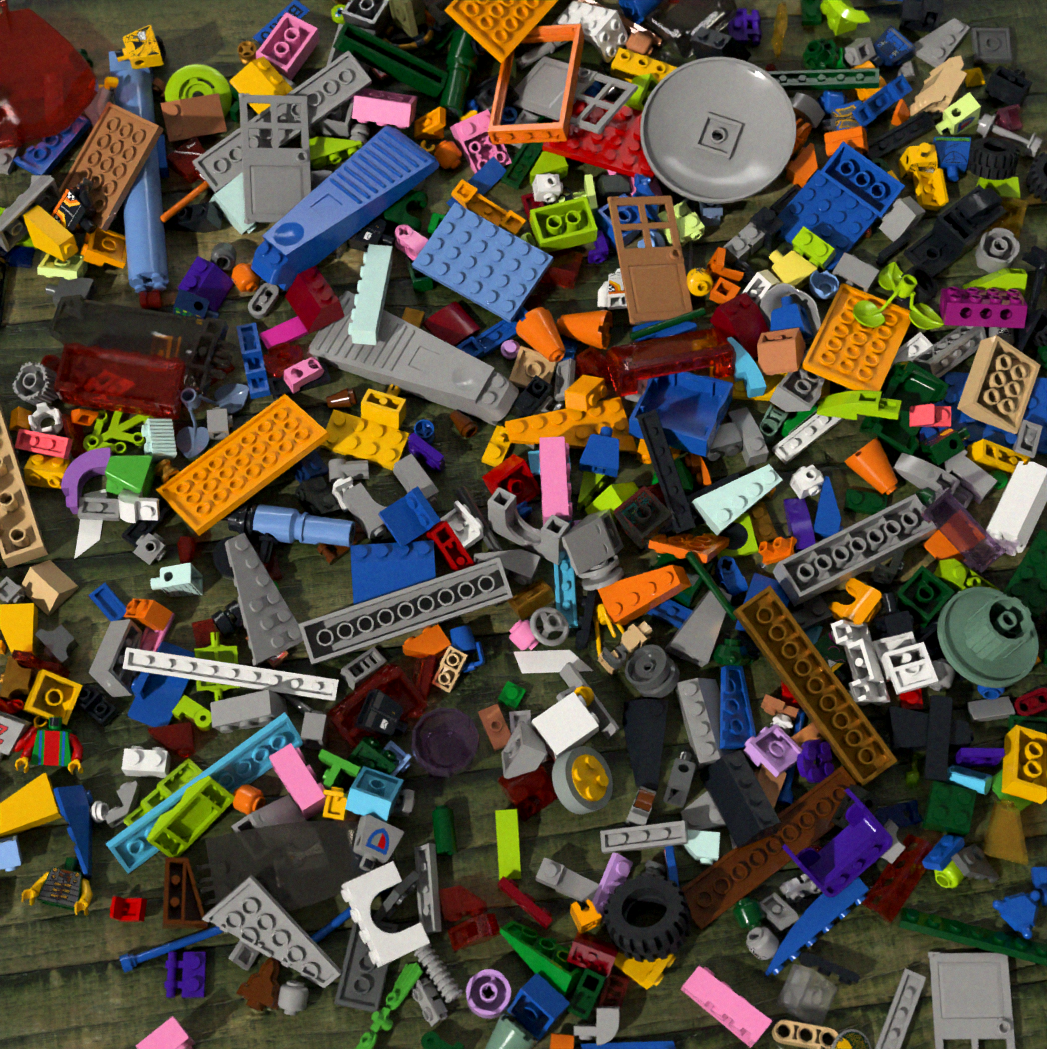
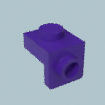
M600 230L597 231V241L593 242L595 250L589 251V263H601L607 260L608 248L610 247L608 237H604L603 231Z

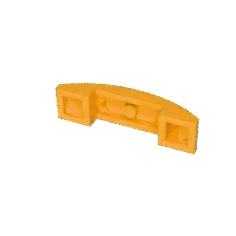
M463 179L451 193L464 208L515 236L526 223V220L511 210L507 212L480 195L477 188Z

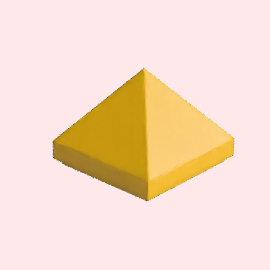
M980 67L962 70L967 73L965 79L966 87L985 85Z

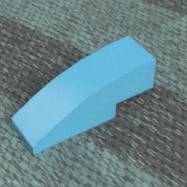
M728 337L725 350L735 382L743 381L748 398L764 395L767 386L757 364L736 340Z

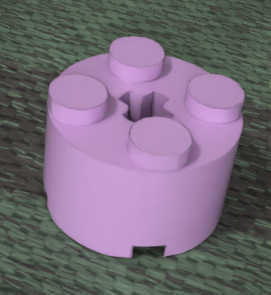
M486 969L478 972L467 984L466 997L468 1006L473 1013L482 1018L491 1019L501 1016L507 1010L511 1001V987L508 980L502 973L496 970ZM488 989H491L494 995L490 996V999H486L485 994H483V992L487 993Z

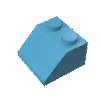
M363 766L350 787L345 809L358 815H370L387 823L393 812L404 780Z

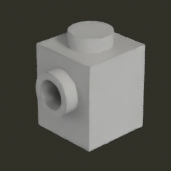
M215 407L212 410H207V427L210 440L225 439L230 435V428L233 427V416L228 414L227 408Z

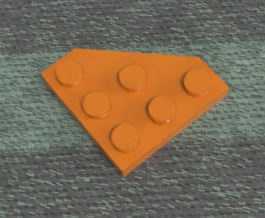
M703 533L702 536L693 537L692 534H676V537L672 536L666 538L665 534H657L649 540L648 548L654 549L655 552L660 554H673L679 559H685V555L692 551L700 563L705 564L729 546L730 538L716 536V534Z

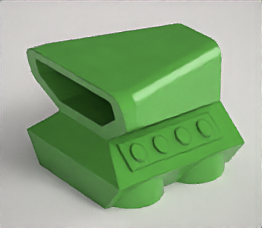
M110 456L105 470L107 477L106 492L119 496L122 490H130L137 494H140L142 491L143 498H148L156 476L153 471L157 464L151 463L153 456Z

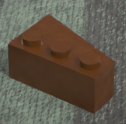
M165 857L162 929H207L208 923L202 920L205 914L188 858Z

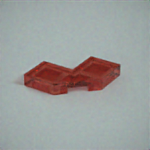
M14 650L11 657L28 668L44 669L64 678H68L70 671L61 664L42 661L30 652Z

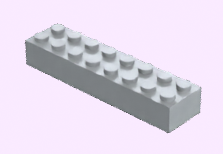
M914 494L778 562L773 570V574L795 607L876 566L877 563L880 564L892 558L896 550L903 552L929 539L938 527L917 495Z

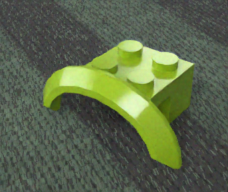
M823 0L820 5L823 15H826L829 28L833 29L836 36L856 30L858 23L870 22L867 13L855 10L850 0Z

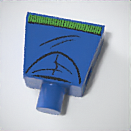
M934 137L932 144L935 145L938 168L943 169V174H947V180L950 182L957 181L959 174H963L966 170L971 137Z

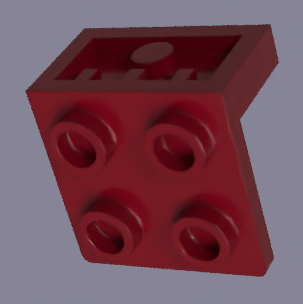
M577 932L567 962L609 977L618 950L615 945Z

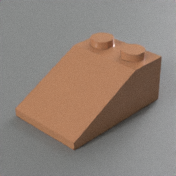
M219 93L161 103L170 143L227 132Z

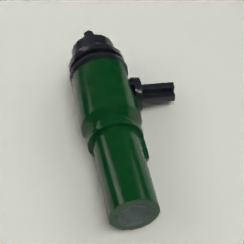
M456 23L453 30L446 60L447 69L445 72L449 74L439 106L446 109V118L449 119L461 118L469 85L474 79V74L477 72L480 56L486 53V49L458 23Z

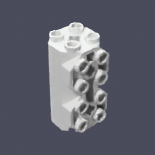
M1019 461L984 533L986 537L985 542L989 546L998 547L1011 556L1023 552L1047 502V468L1035 462H1028L1027 465H1023L1024 461Z

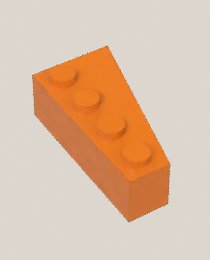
M670 565L619 580L597 590L612 623L626 625L692 585L683 567Z

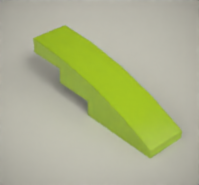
M188 758L157 784V788L141 801L140 806L124 818V823L129 827L203 771Z

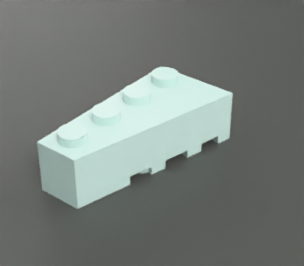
M768 464L694 499L690 505L718 536L773 490L783 479Z

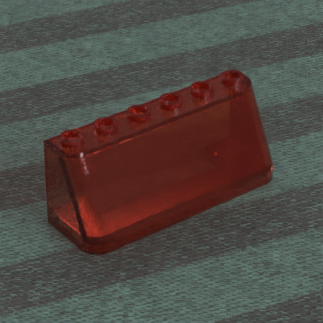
M709 328L613 346L606 352L605 361L617 396L621 397L637 394L639 380L713 367L712 373L714 378L732 376L735 371L736 352L732 344L719 329Z
M76 342L71 344L64 343L54 390L62 402L71 405L176 420L179 419L182 400L180 395L184 387L186 364L185 361L178 357H171L169 359L157 354L148 356L137 351L128 353L117 348L108 350L96 345L87 347Z

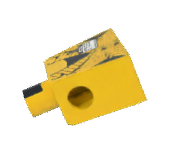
M151 25L124 36L125 48L115 51L118 62L129 59L132 69L164 65Z
M921 143L920 146L907 147L898 161L901 180L913 179L912 174L916 170L933 173L938 169L935 145Z

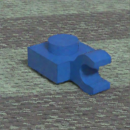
M1032 867L1030 870L1033 891H1040L1042 906H1047V867Z

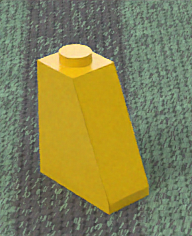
M39 205L23 214L34 247L64 262L79 251L74 235Z
M34 603L0 604V629L11 653L21 661L36 658L37 636L35 633L38 632V609Z

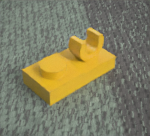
M496 426L482 457V463L496 467L505 460L512 444L509 441L505 427Z

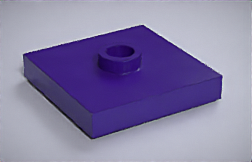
M960 748L952 758V763L960 767H995L1005 756L1004 748Z

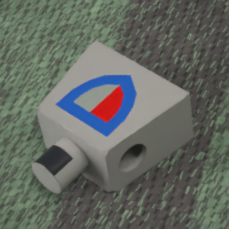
M370 815L360 817L353 848L355 853L363 856L359 868L370 872L375 862L379 864L387 862L402 838L404 831Z

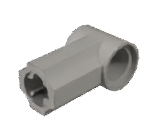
M332 459L329 461V482L332 484L340 478L344 477L346 479L350 476L353 480L369 479L368 460L346 461L344 459Z

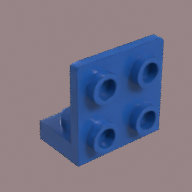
M418 486L403 498L378 513L400 547L410 543L441 521Z

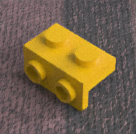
M938 168L933 173L916 170L912 174L917 202L923 209L938 211L948 203L943 169Z
M31 454L24 467L26 485L61 489L62 478L66 469L71 464V459Z

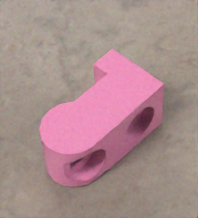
M310 357L284 370V381L294 394L300 390L301 386L322 376L324 369L316 357Z

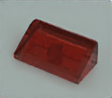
M62 414L66 438L73 439L71 455L77 458L87 452L83 446L85 438L81 424L72 423L70 415Z

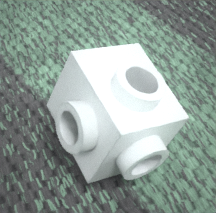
M536 174L532 184L534 201H545L547 203L557 201L559 195L563 192V183L559 180V174Z
M814 465L809 467L803 466L796 473L792 474L789 484L801 500L809 495L814 496L821 491L824 477L821 471L817 470Z

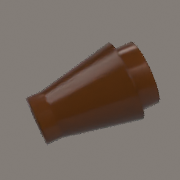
M346 388L326 397L329 409L353 407V405L357 404L354 388Z
M459 410L451 413L450 419L462 437L468 439L476 434L478 427L474 420Z

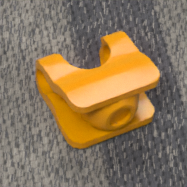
M850 578L846 583V590L856 600L849 605L832 602L828 608L833 614V619L836 621L843 619L854 622L857 625L865 622L869 626L882 608L880 602L882 594L879 590L855 578Z

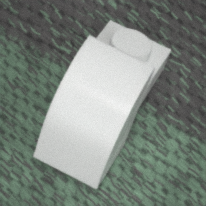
M122 490L120 492L118 500L119 513L122 520L130 523H136L137 520H159V498H143L142 491L140 494L130 490Z

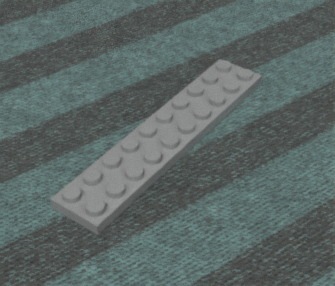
M347 51L285 96H307L308 128H310L355 94L369 86L372 80L353 55ZM277 104L278 123H301L300 104ZM270 107L248 122L271 123ZM241 127L192 161L193 165L215 193L242 173ZM248 129L249 148H272L271 129ZM278 129L279 148L300 135L301 130Z

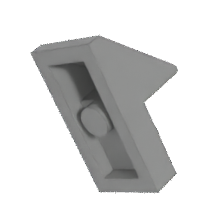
M1023 419L1012 450L1034 458L1043 426Z
M775 892L759 902L765 913L766 920L775 932L783 930L799 919L797 913Z

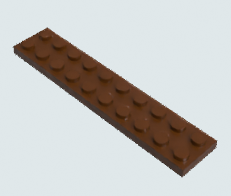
M843 766L777 815L781 822L777 834L739 849L736 846L681 888L687 899L692 920L700 931L793 860L782 848L784 844L797 855L801 850L809 848L836 827L830 821L846 794L844 790L849 788L851 784L858 786Z

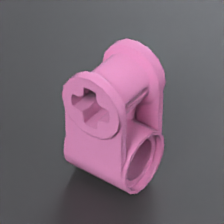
M399 225L395 229L397 237L395 240L396 248L408 255L410 259L415 260L428 242V239L408 225Z

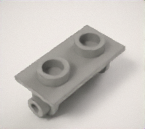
M806 874L800 875L802 883L796 877L784 882L783 886H780L782 894L786 895V903L788 905L793 902H799L804 897L813 893L817 894L821 890Z
M427 977L417 980L411 988L412 996L420 1004L425 1020L433 1027L439 1020L443 1021L448 1018V1010L441 998L433 1001L432 998L437 996L438 992L431 980H428Z

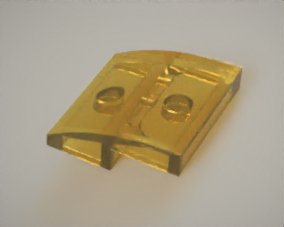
M785 2L778 4L771 43L776 58L781 55L788 24V12Z

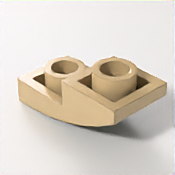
M449 645L431 683L451 693L468 655Z

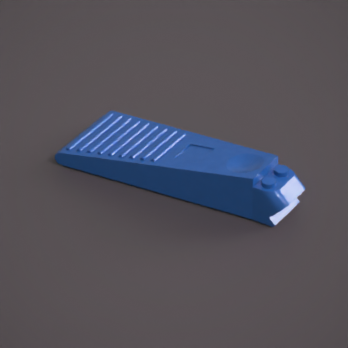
M386 125L262 235L265 241L256 249L251 269L267 283L278 285L286 291L291 287L299 273L318 264L439 167V162L436 161L437 159L398 129Z

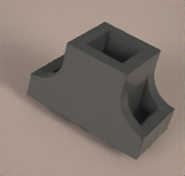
M62 625L53 631L40 629L35 633L39 641L46 647L43 649L44 652L51 659L55 657L66 669L73 664L70 655L78 646V643Z

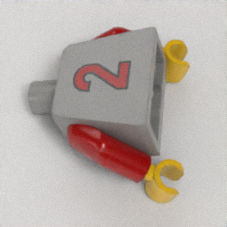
M0 711V763L4 754L11 755L20 752L34 733L39 729L47 728V720L42 725H38L37 723L41 720V717L36 716L34 726H31L32 723Z

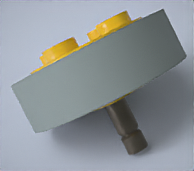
M580 746L566 751L557 757L553 765L552 781L560 802L569 811L576 814H587L605 807L612 795L613 780L608 764L601 754L593 748Z

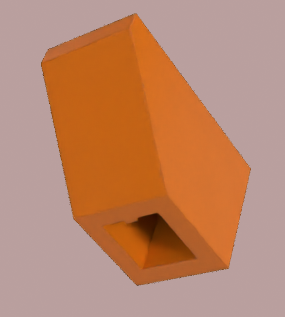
M812 143L806 148L803 147L799 151L797 159L795 161L791 160L786 167V179L794 185L797 184L800 188H803L818 170L814 144Z
M133 598L128 603L123 617L152 630L163 631L173 612L155 600Z
M439 624L434 627L428 626L417 637L412 636L408 638L402 647L404 654L407 656L435 661L444 656L449 645L452 646Z

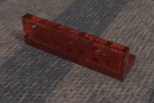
M908 834L902 842L906 848L892 864L888 863L866 896L867 898L862 902L864 907L878 912L882 919L889 923L893 921L926 871L922 861L933 849L928 841ZM912 842L918 844L914 850L907 851ZM905 860L904 866L896 869L898 862ZM893 877L894 881L892 884L884 887L886 880ZM882 895L878 905L872 903L875 897Z

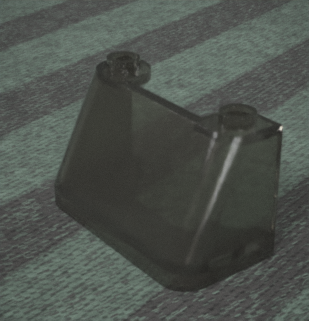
M681 0L666 14L662 10L656 9L646 19L649 25L681 57L686 59L694 54L690 39L702 26L719 32L736 16L737 6L734 0Z

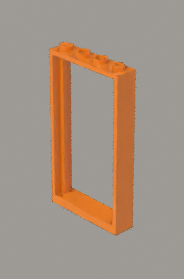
M581 24L535 26L519 43L573 41L559 122L501 125L515 49L501 63L488 127V135L492 145L567 141L585 39Z

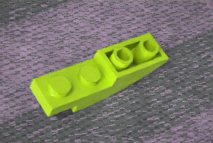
M846 391L821 398L817 415L857 420L858 414L898 420L902 401L881 398V391Z

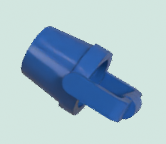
M460 626L451 629L452 647L465 654L478 651L480 661L465 664L462 671L464 673L476 670V667L484 665L485 658L480 641H475L470 626Z

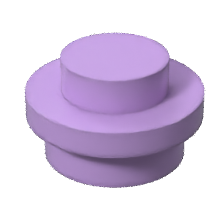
M507 340L501 345V354L507 359H514L518 355L520 345L514 340Z

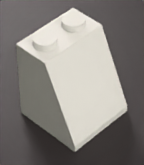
M574 691L532 720V730L545 741L546 750L554 761L562 753L580 747L599 731V719L593 712H588L586 709L587 703L581 695L577 696Z

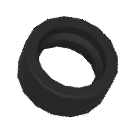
M915 265L902 274L900 281L907 274L912 275L917 280V285L913 290L916 292L914 302L925 304L937 295V284L931 274L924 268Z

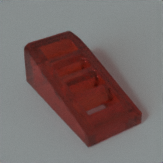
M610 972L604 985L599 1006H620L621 1011L630 978ZM614 980L623 983V987L611 984L610 982ZM608 989L621 992V995L617 996L608 993ZM609 998L618 1001V1005L606 1002L605 999Z

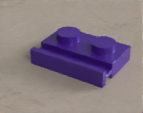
M413 432L408 437L409 452L415 458H421L430 470H436L441 473L445 468L444 456Z

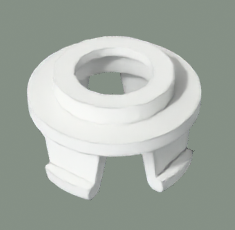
M46 402L37 404V410L28 416L32 431L57 435L64 425V418L58 408L48 406ZM52 418L55 420L53 427L41 428L43 419Z

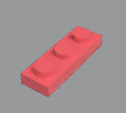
M19 429L14 448L69 459L73 439Z

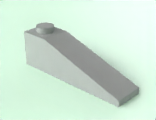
M809 349L803 355L799 370L793 373L788 372L777 385L770 399V402L785 412L810 411L821 396V389L825 378L801 368Z

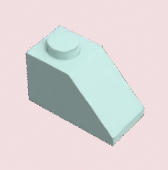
M687 830L688 844H682L681 846L695 861H700L702 865H713V863L717 862L719 858L720 832Z

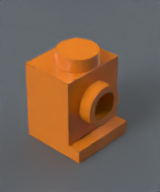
M720 277L716 283L713 282V287L709 292V299L721 305L739 296L741 288Z

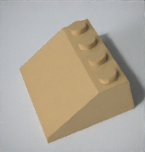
M997 335L981 340L957 409L975 420L1017 434L1041 365Z

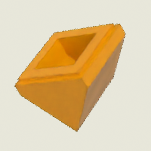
M20 406L12 410L9 430H30L28 416L32 415V411Z

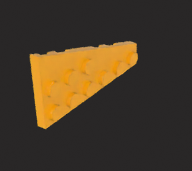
M620 397L598 401L595 406H592L586 412L565 408L505 421L504 424L510 443L535 445L539 444L541 437H564L565 443H569V448L583 450L591 434L600 435L601 427H610L613 429L612 438L619 439V451L637 454L634 438L629 435V423Z

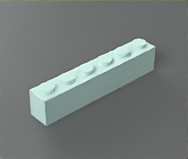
M369 244L368 252H364L363 264L365 266H361L360 277L362 280H358L357 291L359 294H355L354 305L356 308H352L351 313L353 323H349L348 334L352 335V343L377 344L393 263L392 246Z

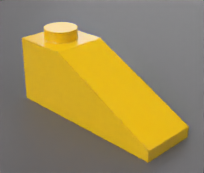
M986 439L967 446V458L984 471L1001 470L1005 474H1013L1019 461H1024L1023 465H1027L1031 458Z

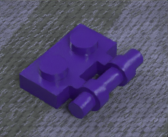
M728 8V35L732 36L740 44H747L748 38L753 39V45H759L762 38L759 11L752 10V15H747V8ZM747 24H751L752 29H747Z
M168 952V961L165 962L167 981L164 984L166 998H175V989H182V998H205L206 952H183V961H177V952ZM176 969H183L182 981H176Z

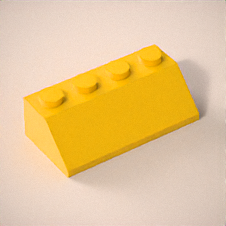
M264 56L251 61L230 80V83L239 93H250V95L285 96L294 90ZM249 103L257 114L270 107V104Z

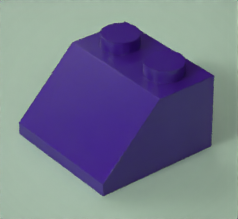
M197 256L178 286V290L182 289L210 301V310L217 312L233 287L234 282L217 265Z

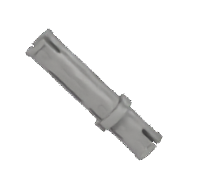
M568 41L544 42L516 58V65L522 70L546 54H552L555 52V49L568 43Z

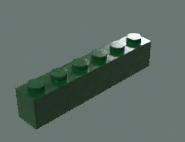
M346 21L333 45L334 48L346 53L349 51L355 59L435 99L442 91L449 74Z

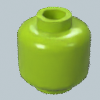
M953 860L943 871L934 870L937 883L944 888H955L966 877Z

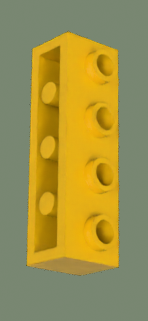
M619 47L611 64L610 74L612 77L631 83L634 76L651 73L660 82L677 67Z

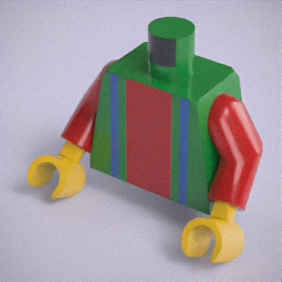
M51 716L49 717V728L39 729L31 736L23 749L20 759L16 760L15 767L18 771L19 766L25 765L24 773H27L29 771L28 762L31 761L30 765L68 766V770L72 775L73 770L78 767V772L82 774L84 771L81 766L83 746L72 730L62 729V717Z

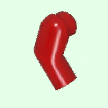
M0 698L1 712L13 714L19 712L24 707V703L20 699L4 701Z

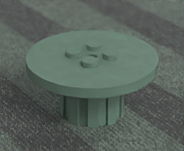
M973 587L960 591L945 604L938 619V640L948 662L964 678L984 687L1003 688L1013 685L1024 678L1031 671L1037 660L1039 642L1029 608L1025 607L1018 598L1008 597L1007 594L992 588Z

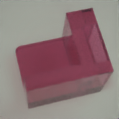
M1015 104L998 109L995 118L996 125L1010 132L1021 130L1022 124L1018 117L1020 105Z

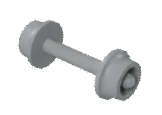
M985 113L983 118L977 121L979 126L976 131L982 134L983 138H986L989 131L1018 143L1026 147L1023 153L1024 157L1028 155L1034 158L1036 153L1042 150L1040 145L1043 139L1039 138L1035 132L1031 139L1028 140L993 124L997 116L996 114L989 115Z

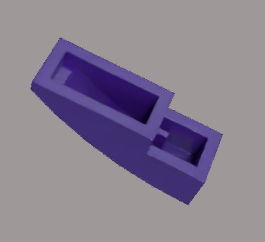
M799 498L783 500L789 538L794 537L797 539V543L794 545L795 554L816 544L809 511L804 498L801 500Z

